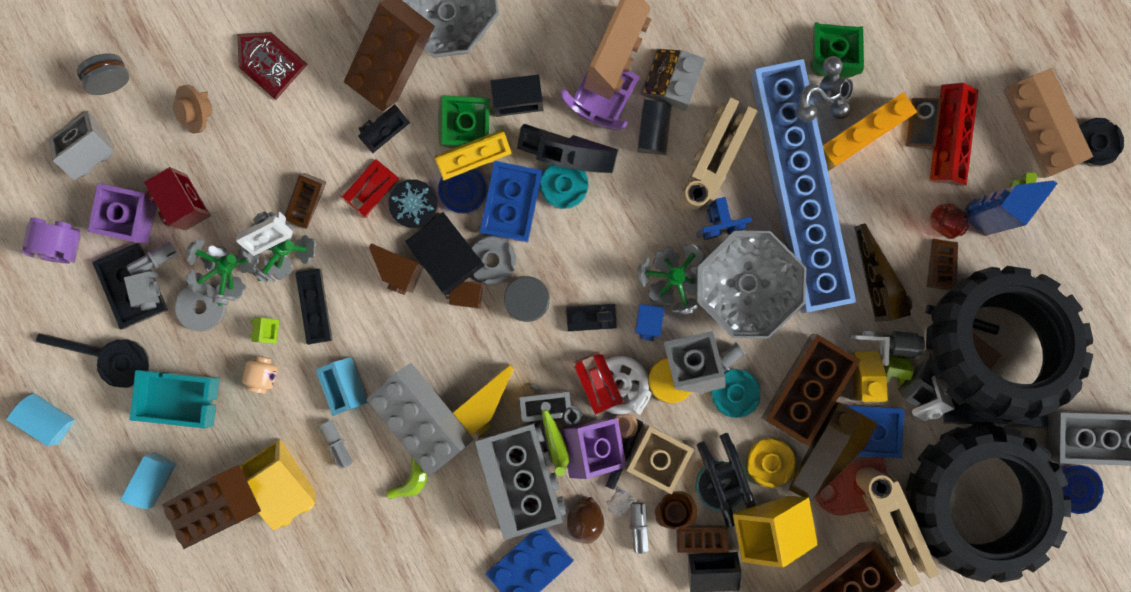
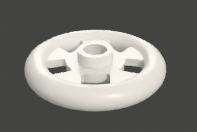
M627 356L608 358L605 361L609 369L614 372L612 377L615 383L619 380L624 382L623 387L618 389L621 397L628 395L629 402L621 405L618 404L605 411L612 414L630 413L633 411L644 390H649L648 374L644 367L633 358ZM622 366L632 369L629 376L620 372ZM597 367L596 369H597V371H598V373H599V376H600L601 380L603 381L605 387H608V386L606 385L604 379L602 378V376H601V374H600V371H599V369H598V367ZM591 380L598 405L601 406L595 390L593 380ZM633 380L639 381V391H631Z

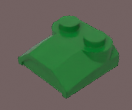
M815 22L813 29V56L810 62L812 71L820 76H829L823 70V62L830 56H836L843 63L842 70L839 73L840 77L851 78L861 74L864 70L863 26L853 27Z
M442 95L438 109V139L440 146L454 148L489 135L490 98Z

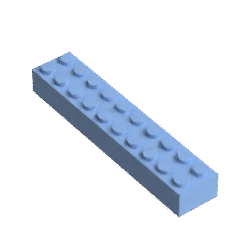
M804 59L757 68L753 71L750 78L786 246L806 266V303L800 308V312L807 313L856 303L817 118L815 117L809 123H804L797 117L802 90L809 85ZM811 95V97H810V103H811L812 105H814V104H813L812 95Z

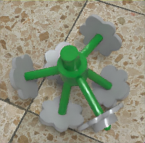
M264 211L258 213L253 219L255 223L250 227L267 220L268 217L275 215V212L267 214ZM286 223L285 225L293 231L292 226ZM303 235L301 239L296 240L295 244L289 238L267 249L271 250L274 255L272 258L270 257L265 260L263 270L251 265L250 267L255 270L253 275L257 277L258 281H263L264 283H267L268 280L275 282L276 280L271 277L272 275L278 280H283L286 275L292 273V268L290 267L292 261L290 258L285 257V255H288L291 251H296L295 257L297 259H300L304 264L309 263L310 259L316 255L315 239ZM241 246L242 255L246 257L248 263H254L255 258H259L260 253L253 256Z
M198 238L196 243L191 242L186 251L188 256L187 262L192 265L196 258L200 256L201 261L205 263V269L210 272L203 276L194 270L189 271V274L186 275L189 288L194 292H198L201 296L206 295L208 298H213L212 303H216L218 306H222V304L228 305V300L235 301V299L241 298L242 292L246 290V286L242 283L241 278H232V271L238 265L242 273L248 272L253 274L255 270L250 266H256L259 263V259L255 258L254 263H248L246 257L242 255L241 248H239V254L236 256L233 254L227 255V249L223 246L217 248L209 246L208 251L202 252L204 240ZM215 274L220 275V284L216 287L218 294H207L209 286L205 281Z
M693 243L683 244V254L687 259L680 268H678L679 264L677 262L680 259L679 253L675 252L672 247L667 246L663 251L659 250L656 252V258L652 263L654 268L660 269L661 272L650 271L649 258H645L642 265L640 264L637 269V278L640 280L642 287L648 284L650 276L667 278L668 283L660 280L656 284L652 283L649 286L651 291L648 293V297L651 301L656 302L658 306L671 305L674 302V297L672 296L674 291L671 286H677L682 302L677 303L672 308V311L674 313L680 312L684 315L692 313L699 306L697 299H687L684 292L687 291L691 296L697 292V268L692 267L689 272H684V270L692 261L698 264L705 259L703 249Z

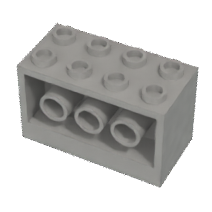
M535 421L481 436L475 441L504 540L563 523V515L566 514L564 499L562 496L558 497L556 492L559 490L557 476L555 472L551 473L549 466L552 465L549 449H543L542 442L545 441L542 426H537ZM514 448L523 451L521 458L512 455ZM521 473L530 475L528 482L520 480ZM528 498L536 499V505L528 504Z

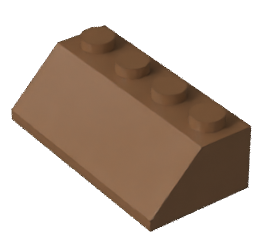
M645 0L619 1L589 66L584 89L611 100L614 92H620L625 80L621 78L623 71L629 72L634 60L630 58L632 51L637 53L643 40L639 37L641 31L646 33L651 22V18L648 17L651 7Z
M1052 68L1032 75L1003 90L1044 178L1053 176L1093 157Z

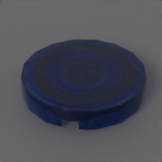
M474 168L444 181L441 177L438 184V194L441 202L449 210L458 214H468L476 211L484 202L487 195V185L483 175Z
M1070 464L1062 467L1061 469L1068 482V485L1062 487L1063 495L1071 497V513L1084 514L1094 510L1102 501L1104 493L1103 482L1098 473L1090 467L1080 464Z

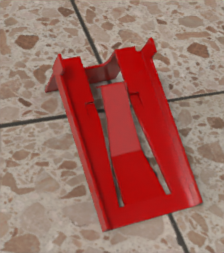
M375 159L343 196L340 194L339 196L346 204L354 208L358 214L364 215L367 218L373 208L399 180V177ZM390 177L378 190H376L368 198V196L376 189L377 186H379L383 181ZM368 181L364 190L356 197L364 203L358 210L350 202Z
M595 352L575 361L576 365L574 368L595 415L620 403H624L603 354ZM592 356L597 364V367L600 371L602 378L604 379L606 385L608 386L610 392L612 393L615 399H612L603 381L601 380L596 367H593L588 371L593 380L595 390L601 406L598 405L591 380L582 362L583 360L588 359Z

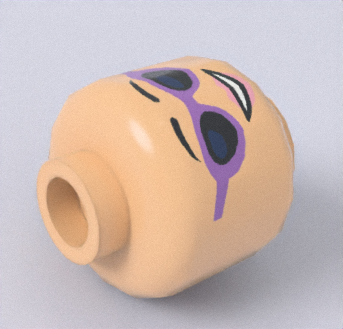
M256 356V360L246 362L242 383L246 385V389L249 391L266 393V390H270L274 386L278 368L271 364L270 358Z

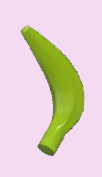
M543 410V422L551 459L555 465V474L563 476L569 463L568 449L548 410Z
M413 457L411 474L408 480L396 488L387 490L388 499L401 496H415L424 488L428 475Z

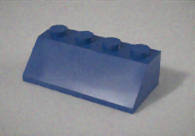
M1052 180L1020 184L1009 188H1002L998 192L993 191L991 194L983 195L978 199L974 198L965 208L969 220L965 217L963 219L986 236L1025 226L1058 183Z

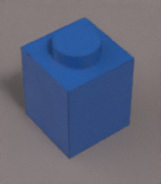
M639 304L634 334H640L639 339L654 341V337H660L665 308Z

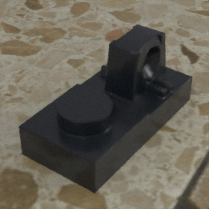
M394 104L378 117L374 123L368 120L359 127L360 134L358 137L374 153L410 124V122Z
M615 304L566 307L568 332L617 328Z

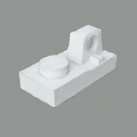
M277 212V214L268 217L267 220L238 233L236 242L255 256L291 238L293 231L285 225L286 217Z

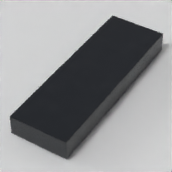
M319 268L295 272L307 345L333 341L322 270Z

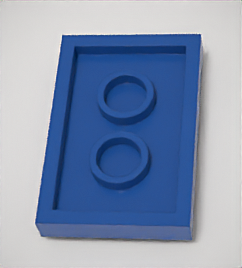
M494 161L480 234L529 242L542 170Z
M845 405L878 423L868 445L857 456L902 459L904 409Z
M546 528L530 532L486 572V576L501 592H541L574 559Z

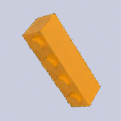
M904 92L823 145L828 171L917 113V110Z

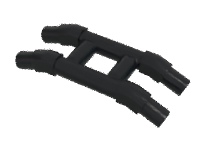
M724 433L719 437L729 460L727 463L716 466L705 441L698 443L696 446L708 473L726 527L731 528L735 526L728 499L742 494L746 509L756 506L736 448L732 443L729 433ZM733 471L738 485L724 490L719 476Z

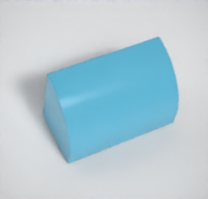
M352 357L316 369L332 416L368 403Z
M35 393L24 398L6 419L47 447L60 444L75 421L74 418Z
M157 453L144 455L120 500L139 508H153L177 464Z

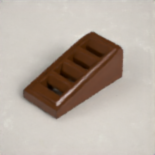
M307 173L300 174L285 214L286 221L307 229L324 191L326 181ZM308 183L315 186V190L305 187V184ZM301 193L311 195L312 199L301 196ZM298 201L308 205V209L297 205ZM294 210L305 214V218L294 215Z
M932 239L926 287L950 290L957 284L958 242ZM939 247L950 248V253L940 252ZM938 256L949 258V262L938 261ZM938 266L948 267V271H939ZM938 276H946L947 280H938Z
M726 525L689 526L682 530H676L678 553H729L728 528ZM684 533H689V546H685ZM694 533H699L698 546H695ZM705 533H709L710 545H705ZM715 533H719L720 545H715Z

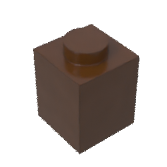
M464 281L447 294L446 299L449 300V305L480 309L484 285Z

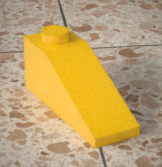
M512 364L453 412L471 436L476 432L481 435L491 427L488 422L493 418L514 371Z

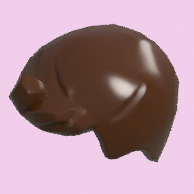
M674 491L672 494H666L655 508L656 522L662 527L675 530L689 527L697 518V505L694 499L685 491Z
M592 497L579 499L567 516L568 534L574 541L579 543H593L600 537L604 529L603 513L598 503Z

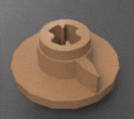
M188 84L179 86L176 90L173 111L179 123L187 131L196 134L203 132L206 128L207 117L212 114V105L207 97L208 91L199 93L193 86Z

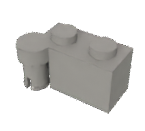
M569 391L519 397L522 422L543 420V410H548L553 419L563 417L564 422L568 425H576L582 418L581 410L577 406L571 405Z

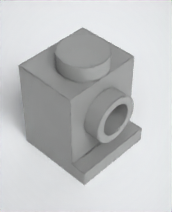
M147 271L124 277L131 307H141V311L157 307L156 303H160L158 298L160 296V288L154 279L159 278L158 273Z

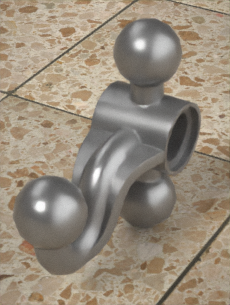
M830 56L823 62V70L829 76H825L822 79L820 87L816 84H809L802 90L800 106L797 109V117L800 121L809 123L817 115L815 106L810 103L811 95L819 103L834 100L831 106L833 117L844 119L849 115L850 106L846 101L851 97L854 86L851 79L839 76L843 63L838 57Z

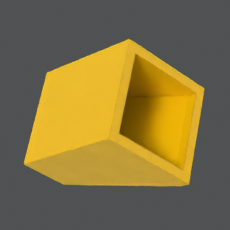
M278 439L240 465L261 509V512L258 514L273 531L279 527L287 526L294 517L300 513L308 512L316 503L313 487L281 439Z
M786 496L733 514L742 562L784 568L818 545L809 497Z

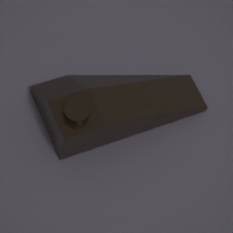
M866 223L855 226L875 322L891 321L910 316V310H912L911 298L906 294V290Z
M836 402L813 439L788 490L801 497H809V501H812L868 445L878 423Z

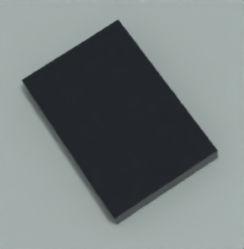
M444 212L405 241L445 296L485 266Z
M140 243L133 244L92 262L120 330L168 311L161 292L160 296H158L160 303H156L157 307L154 309L141 311V307H131L124 277L131 276L127 265L145 256Z

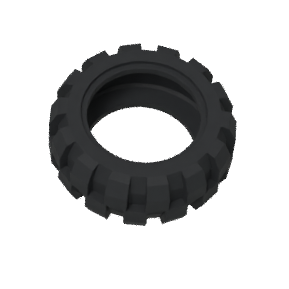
M1008 265L1002 270L998 267L982 269L974 272L968 278L962 279L938 301L931 313L933 323L927 327L926 347L928 350H933L934 358L929 360L936 379L944 378L949 385L945 392L959 406L966 402L972 406L970 411L972 414L990 421L1001 418L1007 424L1028 422L1050 414L1060 406L1069 403L1081 391L1083 384L1081 380L1089 376L1093 360V354L1086 352V347L1093 344L1090 323L1083 324L1078 314L1083 308L1073 294L1066 297L1058 290L1061 284L1045 274H1040L1035 278L1031 276V269ZM999 307L1010 310L1025 319L1034 329L1041 343L1043 361L1040 373L1032 384L1014 383L1003 379L983 363L975 349L972 336L973 321L979 308Z
M972 424L968 428L957 427L942 434L940 441L936 445L928 444L917 458L921 463L916 474L910 472L906 490L911 492V503L908 504L930 554L940 564L950 570L961 574L965 578L984 583L990 579H994L999 583L1018 580L1023 577L1022 571L1027 569L1034 573L1050 560L1046 555L1047 551L1052 546L1059 549L1067 534V531L1061 530L1063 518L1071 517V497L1063 495L1062 487L1067 486L1068 482L1060 464L1050 460V451L1036 439L1022 435L1021 431L984 424ZM999 458L1013 470L1020 483L1022 508L1019 518L1007 534L993 542L985 544L967 543L956 530L951 517L950 500L954 485L962 473L970 466L986 459Z

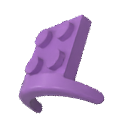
M623 71L621 76L622 79H625L619 93L614 92L611 100L584 89L587 73L574 97L567 90H561L560 96L564 103L582 118L609 130H622L627 126L628 122L625 120L619 121L618 118L640 76L631 71L628 73Z

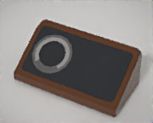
M912 98L911 103L917 110V113L909 117L907 147L927 150L935 147L942 99Z

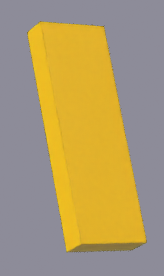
M499 130L435 155L434 159L444 181L512 153L504 131Z

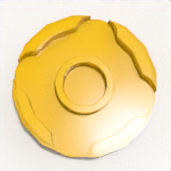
M766 438L752 445L747 453L746 467L749 475L755 482L764 487L774 488L787 483L795 473L796 459L789 445L779 439Z

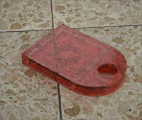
M884 457L850 462L827 485L831 486L833 490L832 496L828 499H823L819 493L815 497L818 505L828 513L838 516L869 511L862 497L865 495V492L857 485L856 474L861 468L866 466L873 467L881 473H886Z

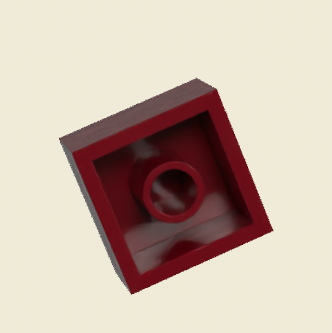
M169 167L144 182L148 189L146 194L150 201L158 206L160 210L158 215L165 225L186 231L211 217L187 174Z

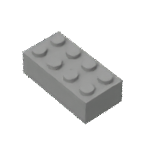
M412 363L393 374L366 399L428 477L474 440Z
M1054 411L1048 414L1047 449L1050 451L1051 461L1067 464L1131 466V414Z

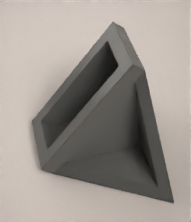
M931 353L914 370L911 380L906 379L898 388L901 395L917 407L938 399L931 378L935 376L929 360L932 359Z

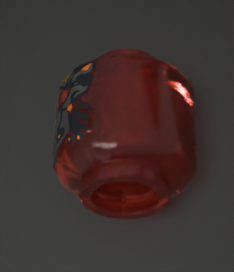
M953 203L940 204L931 213L930 219L933 230L947 239L962 236L969 228L967 212Z

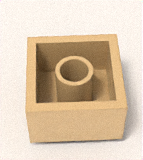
M647 424L625 469L627 472L672 494L694 448Z

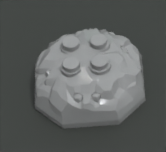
M402 0L435 25L423 49L433 58L469 54L499 15L497 0Z
M733 231L697 266V302L732 338L769 339L806 303V266L771 231Z

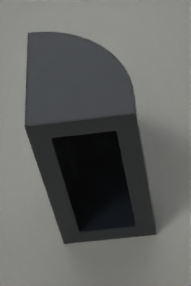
M539 74L490 80L496 117L544 111Z
M644 99L637 152L666 155L671 116L670 105Z
M738 552L688 554L690 592L740 591L741 567Z

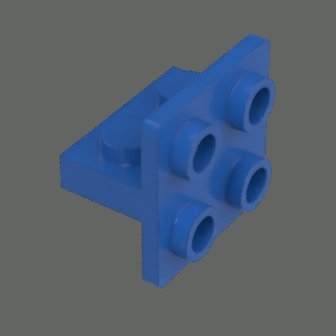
M726 197L717 198L709 205V209L706 210L708 221L710 224L713 223V226L701 228L696 232L697 238L703 236L704 240L717 238L724 231H727V234L730 235L733 231L747 229L746 225L751 223L752 220L751 217L731 221Z

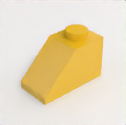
M853 351V356L861 360L854 371L855 401H888L887 376L879 351Z

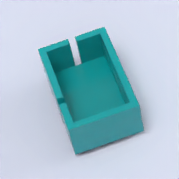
M147 369L135 370L129 420L203 429L213 427L217 404H212V400H217L220 377L169 373Z

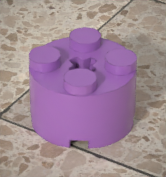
M30 218L21 253L33 258L35 253H37V256L41 257L42 260L51 262L75 263L81 237L80 230L71 228V224L55 221V225L46 224V221L43 219Z

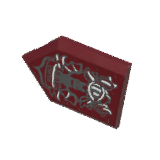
M272 32L237 34L239 68L275 100L308 65Z

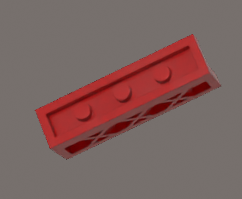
M966 83L941 85L940 99L942 101L936 145L933 148L930 181L952 182L960 186H967L979 90Z

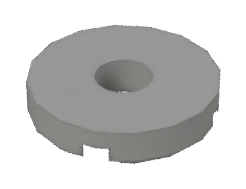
M487 236L474 244L472 247L473 251L485 265L473 274L478 281L487 285H498L507 281L513 275L516 268V254L513 247L506 240L497 236ZM496 254L499 257V263L496 267L491 268L486 265L485 259L488 255Z
M208 284L207 294H218L216 287ZM187 286L177 296L175 311L182 325L190 330L201 332L213 329L222 321L225 316L226 305L218 306V304L212 303L213 298H208L206 295L201 296L198 292L192 291ZM200 300L206 303V310L202 314L197 313L195 309L196 303Z

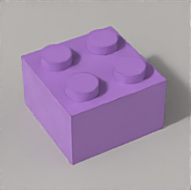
M97 183L88 232L133 242L148 243L156 203H152L146 193Z
M600 418L561 429V434L569 453V463L567 465L569 478L589 479L627 467L618 418Z

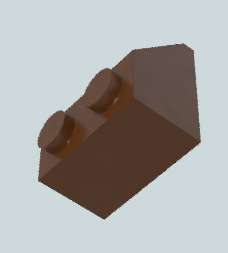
M371 243L369 246L370 252L382 281L388 283L387 288L405 295L406 291L413 293L424 267L415 261Z

